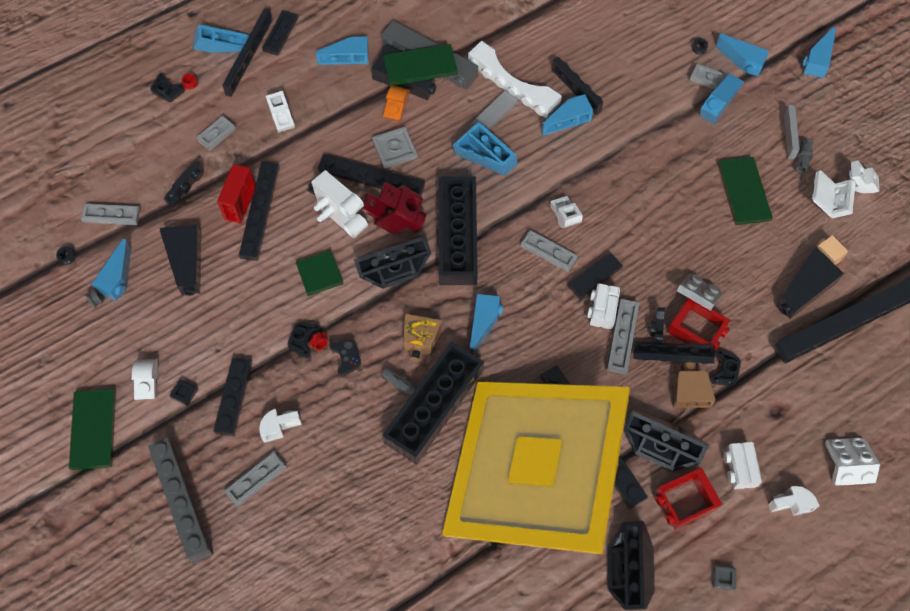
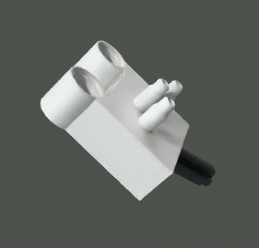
M326 170L316 177L312 183L308 184L307 191L315 195L317 199L314 210L323 211L317 217L319 222L330 217L352 238L357 237L368 227L367 221L360 214H356L364 207L362 200Z

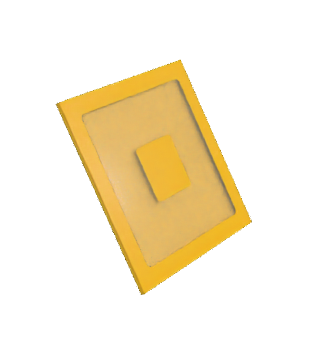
M478 382L442 535L446 537L603 554L630 388Z

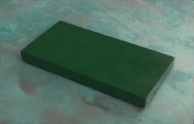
M451 44L383 55L389 86L458 75Z
M754 157L719 161L718 168L735 226L771 221L773 217Z
M115 389L74 392L69 469L71 471L112 467Z

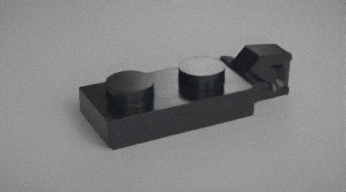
M194 161L172 185V189L164 197L166 203L174 207L180 202V197L183 194H187L191 186L202 178L204 171L201 163Z

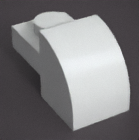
M283 91L267 95V104L278 133L295 128Z
M859 161L851 162L849 175L856 183L855 191L859 193L879 192V176L872 167L864 169Z
M568 196L550 201L551 208L557 216L558 224L561 228L582 222V213L575 203H571Z
M158 359L135 360L132 368L134 400L157 399Z
M276 409L269 411L260 423V435L263 442L266 443L283 438L282 430L302 425L298 411H285L282 415H278Z
M791 486L785 494L774 496V499L768 504L771 512L791 508L793 516L813 512L819 507L816 497L809 490L799 486Z

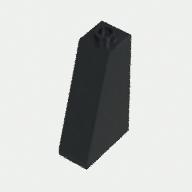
M389 44L385 45L371 68L372 79L389 85L383 55L399 52ZM435 79L395 85L410 89V94L428 100L431 94L434 95L437 88Z
M198 225L160 228L175 282L181 295L192 296L200 293L201 232Z
M817 247L814 248L777 304V307L783 315H786L789 319L793 318L835 285L844 273Z

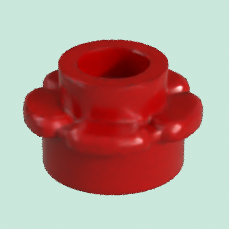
M185 74L182 77L181 84L184 85V89L192 90L197 87L198 79L193 74Z
M315 333L311 337L310 346L315 348V350H322L328 345L325 333Z

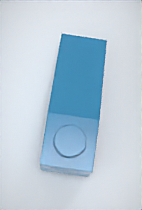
M199 24L194 32L193 49L205 52H240L249 35Z
M833 27L810 50L809 55H805L802 66H805L804 74L825 77L830 66L836 28Z
M722 33L716 44V47L742 71L755 76H759L769 53L766 49Z
M349 37L316 51L318 65L369 64L368 37Z
M729 73L701 107L700 116L715 125L744 84V81Z
M585 94L568 99L545 120L542 125V135L544 136L591 121L593 109Z
M122 239L92 283L97 293L115 301L124 294L128 281L131 247L127 240Z
M477 294L470 343V353L473 355L497 323L498 315H502L503 304H500V296Z

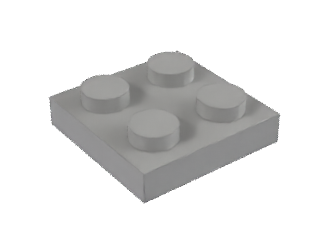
M406 127L372 137V142L384 169L418 158Z
M689 274L677 289L679 293L710 311L723 294L717 286L709 285L700 276Z

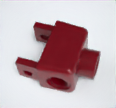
M385 182L379 198L367 193L363 201L364 207L361 208V211L375 218L373 223L375 226L391 234H397L407 228L417 232L426 220V213L420 210L423 202L422 196L405 185L396 188Z

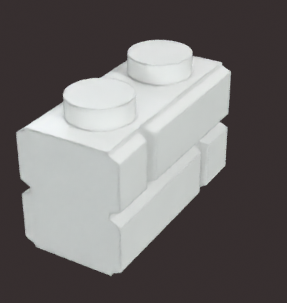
M597 284L596 290H592L590 301H594L593 307L589 306L587 318H591V326L613 329L620 293L619 287Z
M754 443L729 444L723 453L725 463L729 465L730 471H728L727 476L729 483L733 484V489L758 487L762 483Z

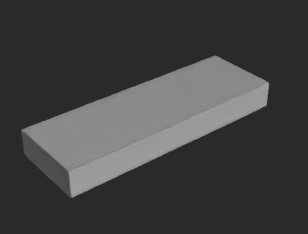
M504 91L471 123V127L480 122L490 131L518 104V99Z
M788 105L783 115L787 157L794 160L800 150L795 105Z
M85 203L81 220L84 223L137 225L141 209L139 206Z
M529 230L520 244L522 248L568 273L578 259V255L532 230Z
M273 451L224 491L238 508L287 469V467Z

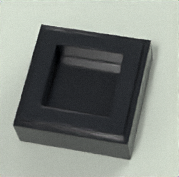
M180 379L169 396L188 407L198 389Z

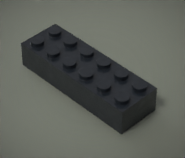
M439 177V285H477L476 177Z
M451 341L383 433V443L417 465L484 371V361Z

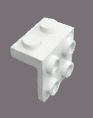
M821 170L816 171L812 200L832 219L852 214L856 183L850 179L835 184Z
M864 438L826 440L825 446L835 463L832 478L834 485L876 483L880 463Z

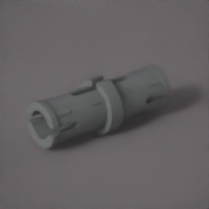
M803 139L801 142L796 171L799 173H803V170L804 173L808 172L809 162L813 156L811 153L813 141L811 139H807V141Z
M389 367L382 374V378L393 384L396 390H401L410 397L417 388L416 385L407 380V377L397 374Z

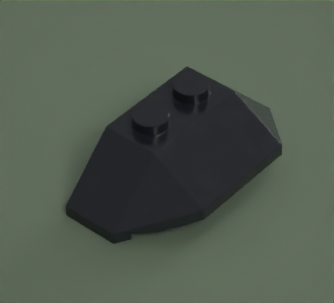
M426 235L368 252L353 260L359 278L384 289L418 277L431 255V250Z
M632 410L624 426V431L636 455L671 471L700 464L709 444L692 432L655 415Z
M644 521L624 522L608 546V591L624 610H646L655 592L654 547Z

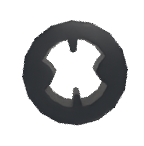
M704 38L695 39L692 46L693 52L698 55L706 53L708 47L707 40Z
M65 246L57 251L56 257L60 263L69 265L75 261L76 254L70 247ZM66 253H68L69 256H66V259H64L62 256H65Z

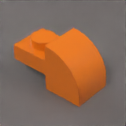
M395 85L391 86L387 93V103L383 117L401 122L411 90Z

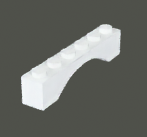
M483 41L468 53V60L478 65V71L485 78H489L498 87L503 88L509 94L522 101L525 106L535 110L538 115L548 119L560 107L562 97L560 94L548 86L530 85L512 77L500 65L495 50Z

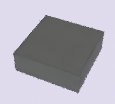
M715 565L713 567V588L735 591L736 568Z

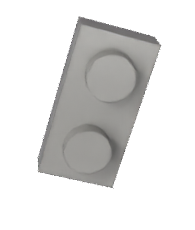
M697 64L690 80L715 90L727 75Z
M222 116L197 136V141L207 150L211 151L236 130L235 125Z

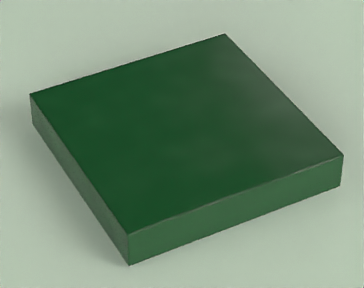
M331 250L296 262L307 296L343 285V280Z

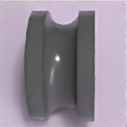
M93 289L90 294H84L94 309L97 304H103Z

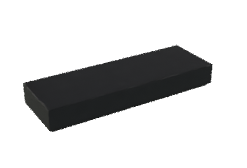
M282 10L262 46L263 52L277 56L280 54L298 20L297 14Z
M609 253L569 282L567 287L579 299H582L594 290L597 284H602L622 269L623 265Z

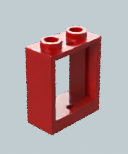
M232 165L217 200L224 220L238 224L243 222L255 189L251 169L244 165Z
M688 298L671 323L667 333L685 344L715 346L716 352L721 344L718 342L719 338H725L730 330L727 326L731 320L712 309L710 311ZM691 310L720 327L710 343L681 326Z
M702 467L658 487L654 496L658 506H662L666 513L664 516L670 526L672 525L674 530L717 511L723 505ZM693 481L707 507L679 520L665 494Z

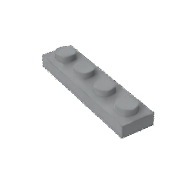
M620 299L607 371L627 374L639 302Z

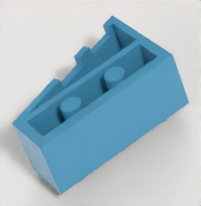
M477 122L453 144L455 155L503 176H506L518 165L516 154L480 122Z

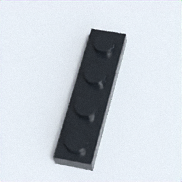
M559 57L554 59L552 72L576 96L585 94L595 115L601 113L603 106L602 98L596 95L590 86L585 84L579 75L569 68L565 61H562Z
M635 342L633 357L643 361L656 360L662 362L714 364L715 346Z
M232 357L213 430L215 434L235 436L253 364L252 360Z

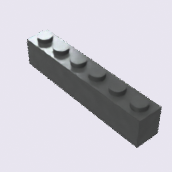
M392 21L382 33L383 45L389 44L399 52L440 46L395 21ZM453 52L458 75L442 78L467 90L478 77V65Z
M167 437L148 445L187 559L192 564H195L213 556L173 443Z

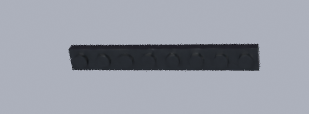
M558 365L540 375L544 384L571 385ZM619 455L614 487L628 508L632 509L645 501L648 496Z

